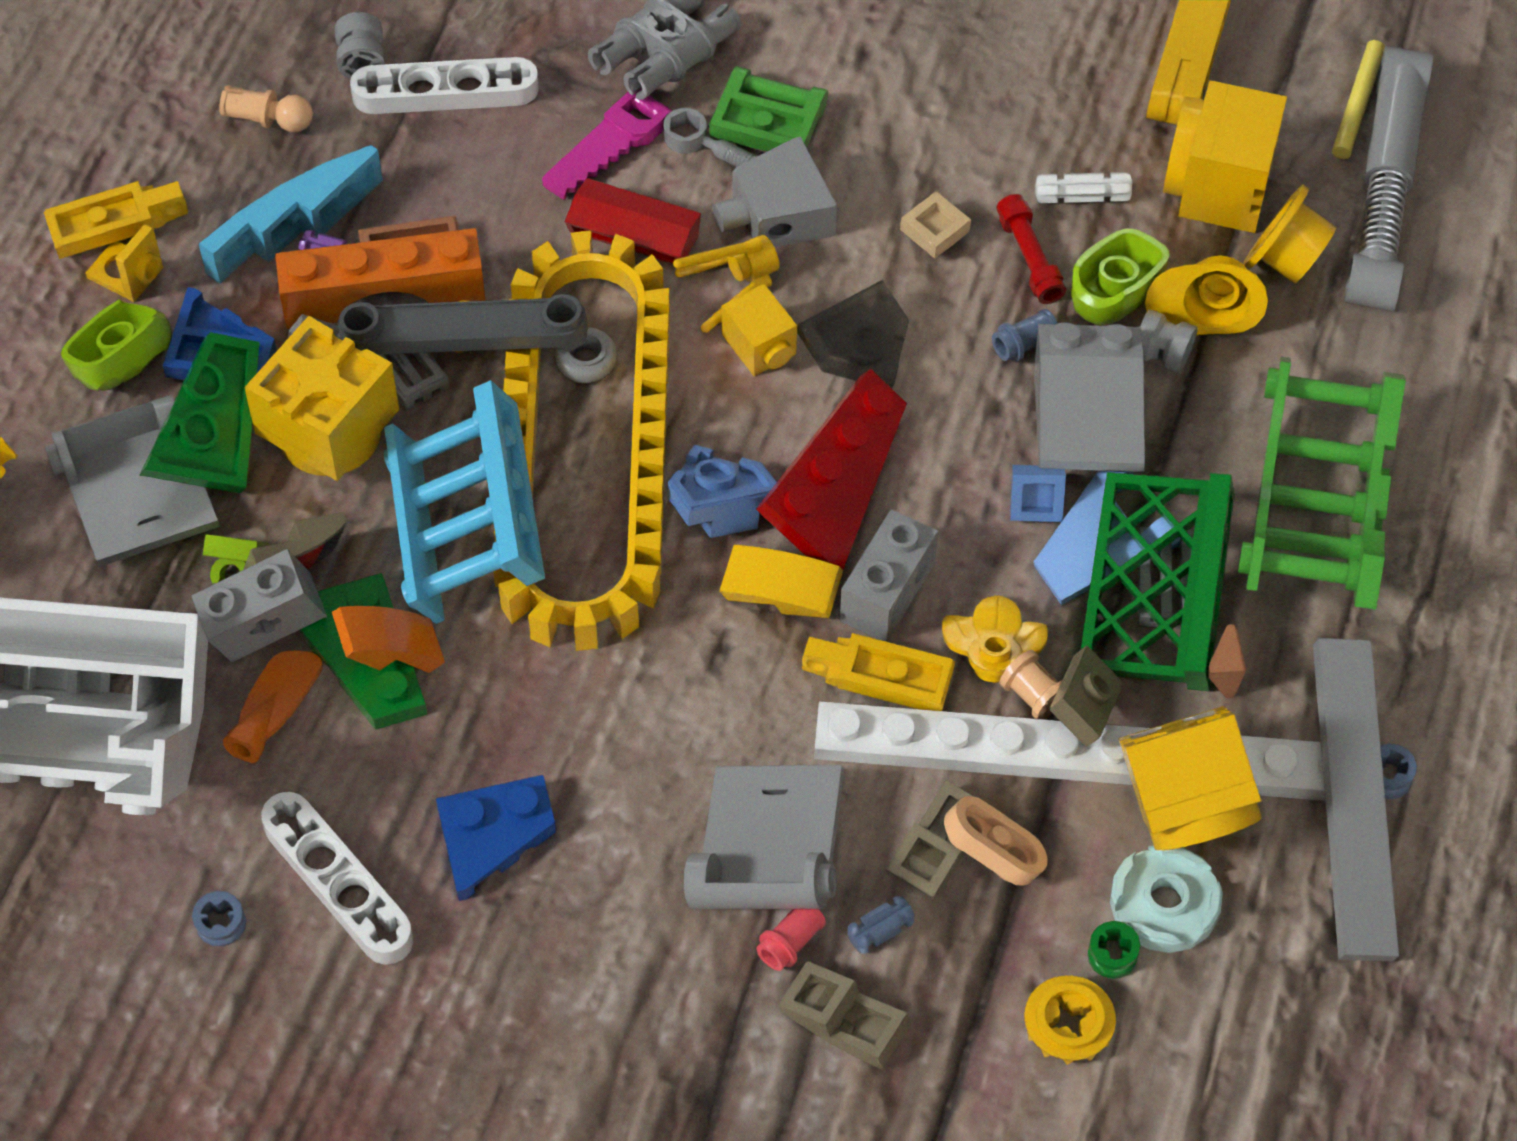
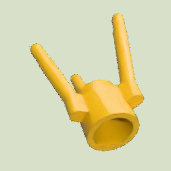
M762 234L742 243L674 260L673 265L676 268L675 276L681 278L728 264L736 280L750 282L748 286L731 299L733 300L762 284H765L767 287L772 286L769 274L778 271L779 258L771 240ZM722 307L701 325L700 329L703 333H708L717 324L722 322Z

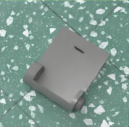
M172 395L51 433L54 444L45 446L54 475L57 476L63 473L66 475L98 567L220 527L205 487L139 476L174 403Z
M716 766L703 853H691L685 864L684 892L689 908L823 909L827 899L833 898L837 890V872L835 865L832 863L845 771L843 766Z

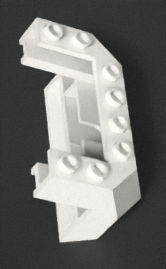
M0 597V664H5L4 683H0V783L19 782L20 775L41 777L40 784L48 787L74 786V780L95 782V790L105 792V803L122 804V812L132 815L156 814L157 808L168 805L170 801L186 791L203 715L208 639L198 614ZM111 673L133 675L132 694L110 692Z

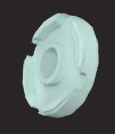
M1148 846V850L1141 851L1136 855L1134 852L1125 858L1118 868L1112 882L1110 906L1115 921L1126 923L1132 927L1139 936L1141 946L1148 950L1173 953L1191 949L1209 937L1220 917L1223 891L1220 882L1218 881L1217 883L1216 877L1211 872L1212 867L1200 855L1185 847L1171 850H1155L1154 846ZM1157 888H1171L1179 894L1182 902L1172 908L1162 907L1153 900L1151 893Z

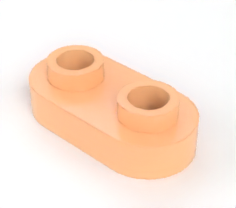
M966 796L961 798L945 814L944 826L950 842L957 849L964 851L991 869L1003 880L1015 885L1025 886L1030 884L1045 870L1047 854L1041 842L1032 833L977 797Z

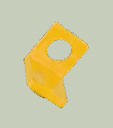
M144 224L127 245L119 241L110 243L86 271L87 279L135 302L163 269L154 228ZM114 260H116L120 278L110 277L106 273L107 266Z

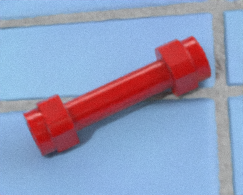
M1011 194L1004 197L996 206L999 221L1006 233H1013L1031 271L1029 285L1034 296L1042 304H1051L1060 300L1067 290L1063 283L1064 278L1057 265H1049L1031 226L1033 212L1028 202L1020 194Z

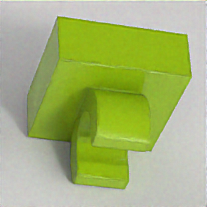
M205 534L203 555L219 558L214 562L210 570L212 583L224 580L225 571L231 565H235L242 571L250 550L268 546L269 542Z

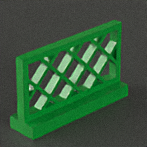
M1107 472L1081 649L1088 646L1094 652L1095 642L1114 630L1128 649L1114 660H1101L1116 676L1182 682L1187 684L1188 690L1209 692L1211 680L1207 669L1215 651L1235 500L1232 475L1210 473L1209 480ZM1117 489L1140 491L1149 502L1126 519L1115 506ZM1153 492H1161V494L1155 496ZM1178 494L1198 495L1197 510L1180 523L1164 506V504ZM1157 510L1172 529L1149 545L1134 527ZM1114 517L1119 522V525L1112 529ZM1195 525L1192 538L1187 531ZM1125 533H1128L1142 551L1119 567L1108 554L1109 545ZM1180 537L1191 549V557L1172 572L1157 553ZM1150 559L1163 573L1165 578L1142 594L1127 575ZM1106 565L1112 571L1107 577H1105ZM1188 574L1187 586L1185 587L1180 579ZM1121 581L1135 600L1112 616L1101 603L1102 593ZM1173 585L1185 599L1184 608L1165 621L1150 602ZM1141 608H1144L1157 623L1158 627L1135 643L1120 624ZM1100 614L1105 622L1097 627ZM1179 624H1181L1180 637L1173 630ZM1164 635H1167L1178 648L1176 666L1152 664L1143 651ZM1136 657L1141 663L1129 661Z

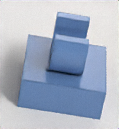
M1012 465L1010 521L1062 522L1066 481L1065 469L1039 468V465Z

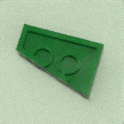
M212 332L204 338L139 476L241 493L246 489L252 418L244 387L257 374L260 342Z
M375 574L318 591L327 617L299 631L307 640L308 646L314 654L319 656L337 677L339 685L374 729L377 730L428 715L426 703L413 666L395 660L379 671L347 658L342 647L332 615L334 610L344 606L394 608L383 574Z

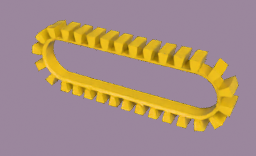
M592 231L572 232V256L562 260L559 259L549 241L532 251L534 275L517 268L510 284L512 299L509 300L550 298L558 289L568 283L580 279L594 278L618 284L632 296L637 305L627 566L622 578L614 588L600 597L580 602L563 601L549 596L540 590L535 583L526 586L510 572H505L501 568L493 571L495 587L499 588L501 609L511 624L528 613L532 607L533 610L528 615L531 640L551 648L558 624L574 626L576 651L598 649L596 623L610 618L621 639H624L639 628L638 603L636 601L654 609L661 591L660 574L662 567L663 491L665 480L664 464L670 331L669 288H664L663 268L653 254L635 266L634 241L618 234L614 236L609 255L593 253ZM541 348L507 349L505 357L506 378H504L503 391L518 405L533 498Z

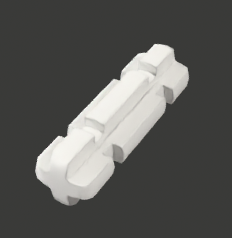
M1110 172V177H1104V173L1064 174V179H1057V174H1041L1036 178V199L1041 204L1057 203V198H1064V203L1104 202V197H1110V202L1128 201L1132 195V179L1127 172Z

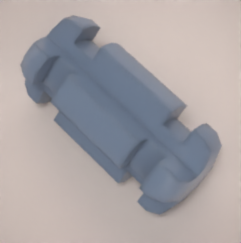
M902 896L892 898L894 901L892 905L884 903L860 918L862 923L859 925L854 922L849 924L847 928L848 938L859 953H868V946L871 944L877 947L902 932L900 928L902 925L906 927L913 925L915 914Z

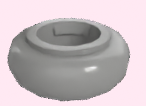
M589 327L586 340L581 346L569 351L555 349L554 358L558 370L566 378L576 383L588 384L600 381L608 376L616 365L617 350L614 341L606 332ZM583 349H592L599 353L598 357L590 361H580L573 357L574 353Z

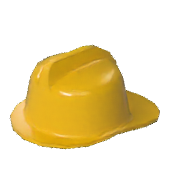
M1223 255L1208 257L1197 264L1168 269L1154 279L1147 289L1145 298L1147 312L1149 309L1163 313L1167 321L1175 325L1184 321L1198 326L1197 335L1245 332L1259 323L1266 313L1268 304L1266 287L1259 277L1248 270L1243 263L1233 257Z

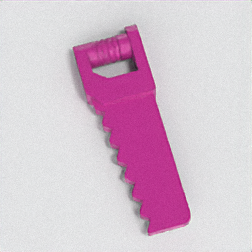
M642 88L633 96L627 92L604 113V120L543 176V186L562 200H565L567 193H575L577 186L582 185L586 178L597 177L599 169L606 170L608 169L609 162L619 161L620 154H629L630 146L649 145L664 131V120L673 110L650 95L643 100L636 99V94ZM635 108L650 119H637L630 112Z

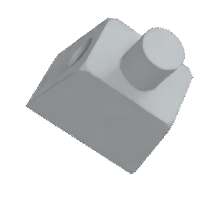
M801 136L793 138L737 166L732 172L733 198L713 204L712 206L715 222L722 233L746 225L752 238L763 234L771 240L774 247L829 238L836 235L837 204Z

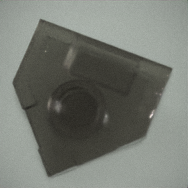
M881 280L799 323L797 334L822 372L857 381L862 374L871 368L884 382L893 388L909 319L884 281Z

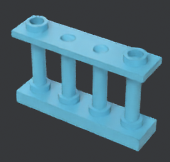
M491 380L473 388L476 410L473 411L472 417L416 442L393 423L384 427L387 449L384 450V461L391 474L405 578L401 584L402 594L410 608L430 618L435 624L445 621L441 593L500 568L505 572H510L526 586L545 579L518 405ZM481 437L483 453L479 455L478 461L425 483L423 461ZM487 480L490 497L486 498L485 505L436 526H431L429 504ZM494 524L496 542L493 543V549L438 571L435 548Z

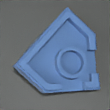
M694 445L687 454L686 463L681 470L675 471L668 481L667 498L688 526L700 524L710 538L758 529L759 512L756 508L777 481L761 462L742 457L738 464L713 457V449Z

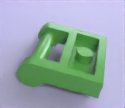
M735 66L710 121L709 136L766 152L793 138L801 136L807 148L817 122L825 111L828 90L815 86L811 90L751 75L750 69Z

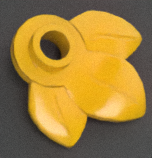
M1000 595L983 599L975 607L973 617L946 615L942 621V634L948 648L956 653L967 656L974 673L980 679L987 682H999L1004 671L1018 656L1028 650H1034L1039 654L1047 645V625L1039 622H1022L1021 613L1016 603Z

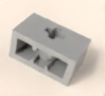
M288 549L191 595L208 642L231 662L327 617L311 573Z

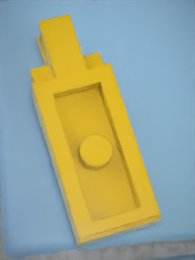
M139 181L48 208L44 211L59 259L133 237L144 224L155 230V228L158 229L165 225L166 222L188 214L186 200L178 181L156 188L153 185L140 186Z
M852 633L851 638L838 637L836 643L809 636L802 658V670L825 677V683L834 687L837 686L838 689L915 709L943 711L956 661L948 657Z

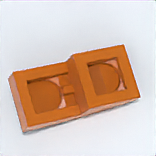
M344 606L332 612L347 658L379 671L395 660L427 673L432 672L445 663L432 621L428 617L405 610L377 606Z

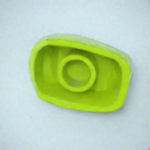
M1132 228L1118 230L1094 244L1080 256L1073 268L1071 297L1075 311L1086 321L1098 326L1111 325L1126 317L1145 301L1149 286L1157 276L1166 271L1170 256L1168 248L1154 237Z
M119 299L100 311L78 330L62 348L61 356L72 376L85 387L95 391L110 390L140 374L156 355L168 349L172 338L171 324L166 315L159 310L148 306L123 302Z

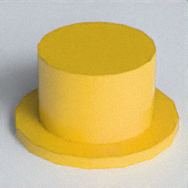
M1302 184L1266 227L1243 263L1247 269L1253 268L1261 259L1295 284L1320 256L1333 237L1337 227L1303 203L1309 192L1307 186Z

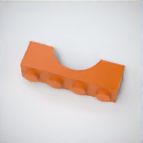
M476 228L275 253L279 294L287 329H290L302 314L328 323H337L345 307L364 297L386 292L416 295L429 303L458 302L462 300L486 301Z

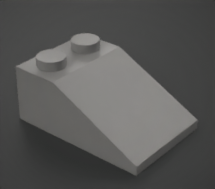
M1071 323L1038 324L1034 381L1039 468L1144 472V357L1141 327H1126L1120 324L1108 326L1074 325Z

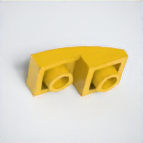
M734 544L719 592L728 601L775 605L782 614L829 618L843 570L840 566L807 556L768 548Z

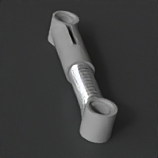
M1385 45L1376 86V93L1378 94L1364 175V183L1368 188L1365 213L1363 214L1362 233L1360 235L1358 254L1353 253L1344 294L1345 303L1390 311L1395 310L1404 262H1400L1397 259L1406 193L1411 190L1414 183L1424 102L1432 71L1433 53Z

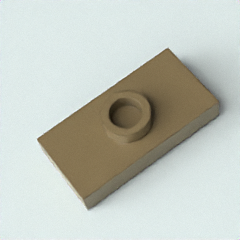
M1085 646L1073 656L1049 709L1083 745L1088 747L1101 737L1123 682L1088 646Z

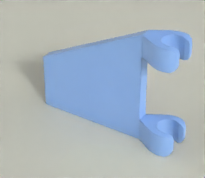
M1099 470L1034 560L1035 569L1061 606L1090 590L1107 472L1134 474V471ZM1115 502V506L1119 509V511H1120V512L1126 517V519H1127V516L1125 515V513H1124V512L1122 511V509L1119 507V505L1117 504V502ZM1114 517L1112 529L1119 525V522ZM1160 517L1140 535L1150 545L1172 529V527L1163 517ZM1125 533L1109 545L1108 554L1120 567L1141 552L1142 549L1128 533ZM1180 537L1171 542L1172 549L1179 546L1181 542ZM1107 565L1105 570V577L1112 573V571Z

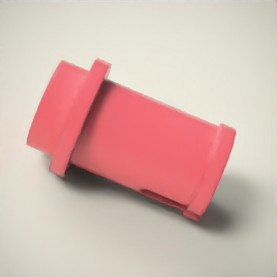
M792 909L772 931L765 930L760 935V944L756 948L759 957L766 965L776 971H781L784 967L794 966L798 959L797 953L826 925L825 917L819 909Z

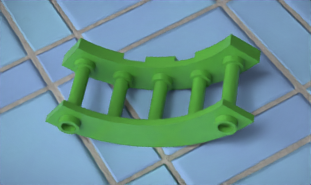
M1281 356L1279 369L1268 368L1264 398L1274 399L1253 539L1252 543L1242 542L1238 573L1248 575L1246 589L1254 591L1258 589L1260 571L1345 584V590L1354 591L1355 607L1376 610L1385 561V532L1382 531L1383 519L1386 520L1391 484L1390 469L1382 468L1384 450L1394 451L1396 447L1406 378L1403 374L1383 372L1382 383H1372L1371 388L1289 376L1291 358ZM1286 396L1367 408L1368 414L1376 415L1372 442L1363 441L1362 445L1280 433ZM1277 454L1358 466V471L1367 472L1365 492L1356 491L1355 496L1273 484ZM1273 504L1350 516L1351 522L1361 523L1360 534H1351L1350 539L1267 526L1269 505ZM1264 547L1346 559V563L1264 550Z

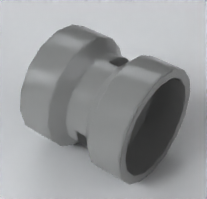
M354 12L344 15L337 20L335 39L339 47L336 52L337 68L342 75L351 79V76L362 67L385 64L384 50L381 46L383 41L382 23L377 17L370 13Z
M1149 309L1140 325L1144 361L1147 362L1151 359L1160 360L1165 369L1180 374L1193 348L1198 326L1184 321L1176 325L1172 324V322L1167 321L1165 314Z

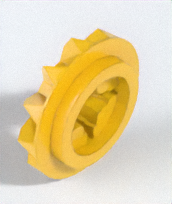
M1064 975L1048 979L1035 988L1026 1003L1024 1020L1028 1040L1033 1041L1041 1049L1044 1058L1053 1056L1062 1059L1069 1065L1074 1060L1087 1059L1091 1061L1103 1048L1108 1047L1115 1030L1116 1014L1110 998L1097 984L1082 977ZM1060 1005L1071 1017L1079 1014L1081 1016L1086 1015L1079 1022V1037L1076 1033H1072L1068 1026L1061 1028L1056 1026L1053 1028L1060 1019Z

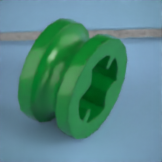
M1118 921L1104 922L1096 927L1091 934L1087 953L1089 964L1093 970L1101 976L1111 979L1122 978L1131 973L1136 966L1141 946L1138 934L1126 923ZM1107 941H1118L1119 950H1122L1120 959L1110 958L1109 951L1105 949Z

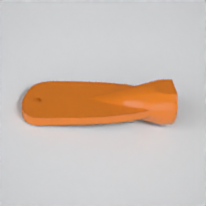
M284 651L275 655L268 662L248 694L241 710L238 724L229 730L223 739V745L229 754L251 764L256 763L260 759L267 739L274 735L293 715L322 672L323 663L319 656L308 651Z

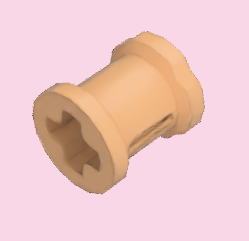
M1028 650L1018 656L1008 666L1001 676L999 684L1005 691L1013 690L1032 708V716L1035 719L1045 720L1052 714L1049 708L1062 680L1057 681L1038 663L1039 655L1034 650Z

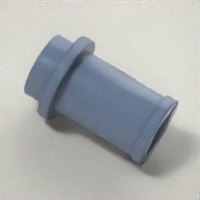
M1043 309L1037 314L1013 325L1010 323L1001 324L998 327V331L992 335V344L997 355L1004 361L1011 359L1017 362L1021 360L1025 352L1035 348L1037 345L1038 324H1058L1055 316L1049 310Z

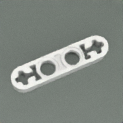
M520 57L369 65L358 69L351 76L350 87L353 103L358 110L367 114L521 106L533 101L538 95L539 81L537 68L530 60ZM465 78H475L482 83L478 88L470 91L459 89L456 86L459 81ZM521 78V84L512 85V79ZM490 79H496V87H491ZM421 80L428 81L434 85L431 90L425 93H414L408 89L412 83ZM393 84H399L400 92L394 93ZM377 86V92L368 93L369 87Z
M282 792L272 796L264 804L261 811L264 831L272 845L370 959L384 965L395 964L403 960L410 953L413 946L411 924L406 914L305 798L293 792ZM285 813L289 817L296 816L299 829L303 833V836L298 841L296 833L288 824L282 823L279 825L277 818L279 815ZM318 847L330 848L335 852L336 857L330 866L324 869H313L305 863L306 856L311 850ZM358 885L368 890L369 896L367 901L357 908H347L338 902L339 894L349 886ZM375 914H377L378 922L386 931L390 933L396 930V942L390 944L385 939L378 941L376 928L370 921Z

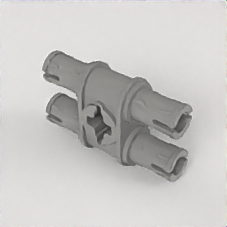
M648 0L645 2L644 8L639 12L618 21L614 33L610 37L589 49L588 59L593 69L596 71L600 69V74L608 75L630 57L642 62V64L627 72L623 79L627 91L632 96L642 88L636 94V99L643 100L665 82H678L685 77L686 71L696 63L711 58L716 44L740 29L741 20L734 8H731L722 16L729 9L728 4H721L704 19L695 21L688 15L704 6L705 0Z

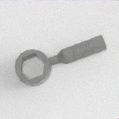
M678 108L671 111L664 120V141L667 147L681 154L693 153L706 146L712 150L715 157L735 167L757 157L724 139L715 141L707 137L706 119L703 114L695 109ZM683 124H688L698 129L699 132L684 138L671 130Z

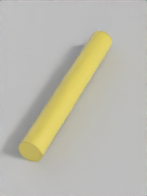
M1371 40L1366 45L1333 145L1332 154L1336 158L1348 159L1351 156L1385 45L1378 40Z

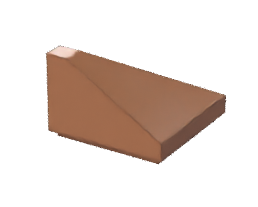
M1235 624L1226 626L1207 669L1210 680L1225 698H1234L1246 672L1238 629L1235 628Z

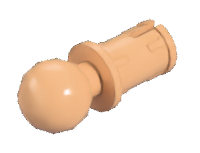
M226 85L224 87L225 90L222 91L219 104L221 116L260 122L263 128H270L273 120H277L280 127L290 133L301 132L312 123L313 109L307 99L298 94L287 95L280 101H277V94L275 90L271 89L264 93Z

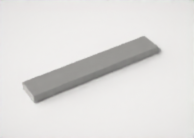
M1318 638L1313 644L1338 960L1393 962L1399 957L1371 640Z

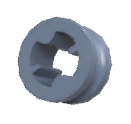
M1390 743L1380 745L1382 770H1384L1386 764L1398 767L1393 779H1387L1383 776L1385 799L1400 798L1408 792L1416 775L1417 764L1415 758L1406 748L1400 745Z
M214 891L207 893L194 906L192 919L195 929L201 939L212 946L232 944L245 931L246 917L241 903L234 895L228 892ZM227 910H231L227 913L231 921L227 927L216 924L211 929L207 928L211 926L208 918L211 912L215 911L218 914H223Z

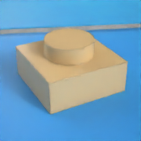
M935 191L901 217L900 230L936 259L970 232L971 219Z

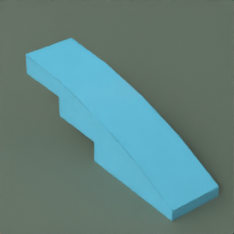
M369 145L325 162L279 185L237 212L199 243L205 273L218 283H222L253 253L270 262L275 257V253H280L301 232L313 230L316 237H318L319 233L325 234L383 181L378 149Z

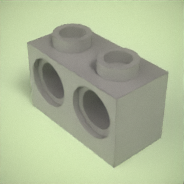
M891 509L841 589L840 622L876 639L888 642L935 564L938 530Z

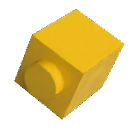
M765 284L721 305L722 336L754 377L768 369L782 367L793 356L797 355V324Z

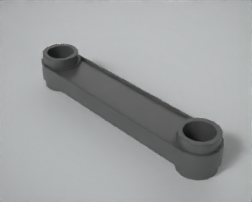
M559 294L551 298L388 305L356 302L345 307L340 314L338 324L342 340L347 337L354 341L355 348L361 351L368 349L376 354L556 348L569 351L576 349L584 343L589 328L585 308L576 297L569 294Z

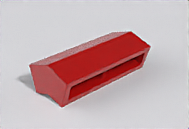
M586 178L575 193L564 222L569 232L592 231V239L612 245L615 234L634 241L636 253L648 257L653 254L656 259L673 264L674 260L687 257L697 241L701 213Z

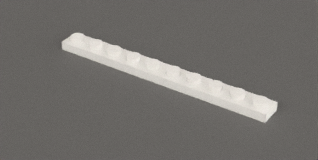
M819 701L814 759L1132 785L1118 738L1150 728L1106 725L1101 737L1087 747L1061 721ZM1241 736L1260 796L1325 801L1321 742Z

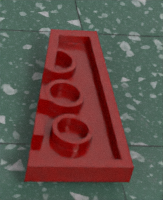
M871 368L867 370L854 383L756 510L805 556L840 566L843 570L907 402Z

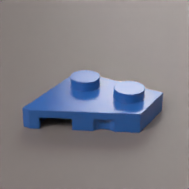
M188 287L166 353L163 369L165 377L185 380L204 338L212 332L260 342L258 373L277 351L275 339L257 327L247 326L243 323L240 316L225 308L223 311H220L204 301L202 292L196 288Z
M543 775L436 798L458 901L467 900L475 894L474 887L496 870L503 873L519 860L525 850L536 848L556 833L555 820Z

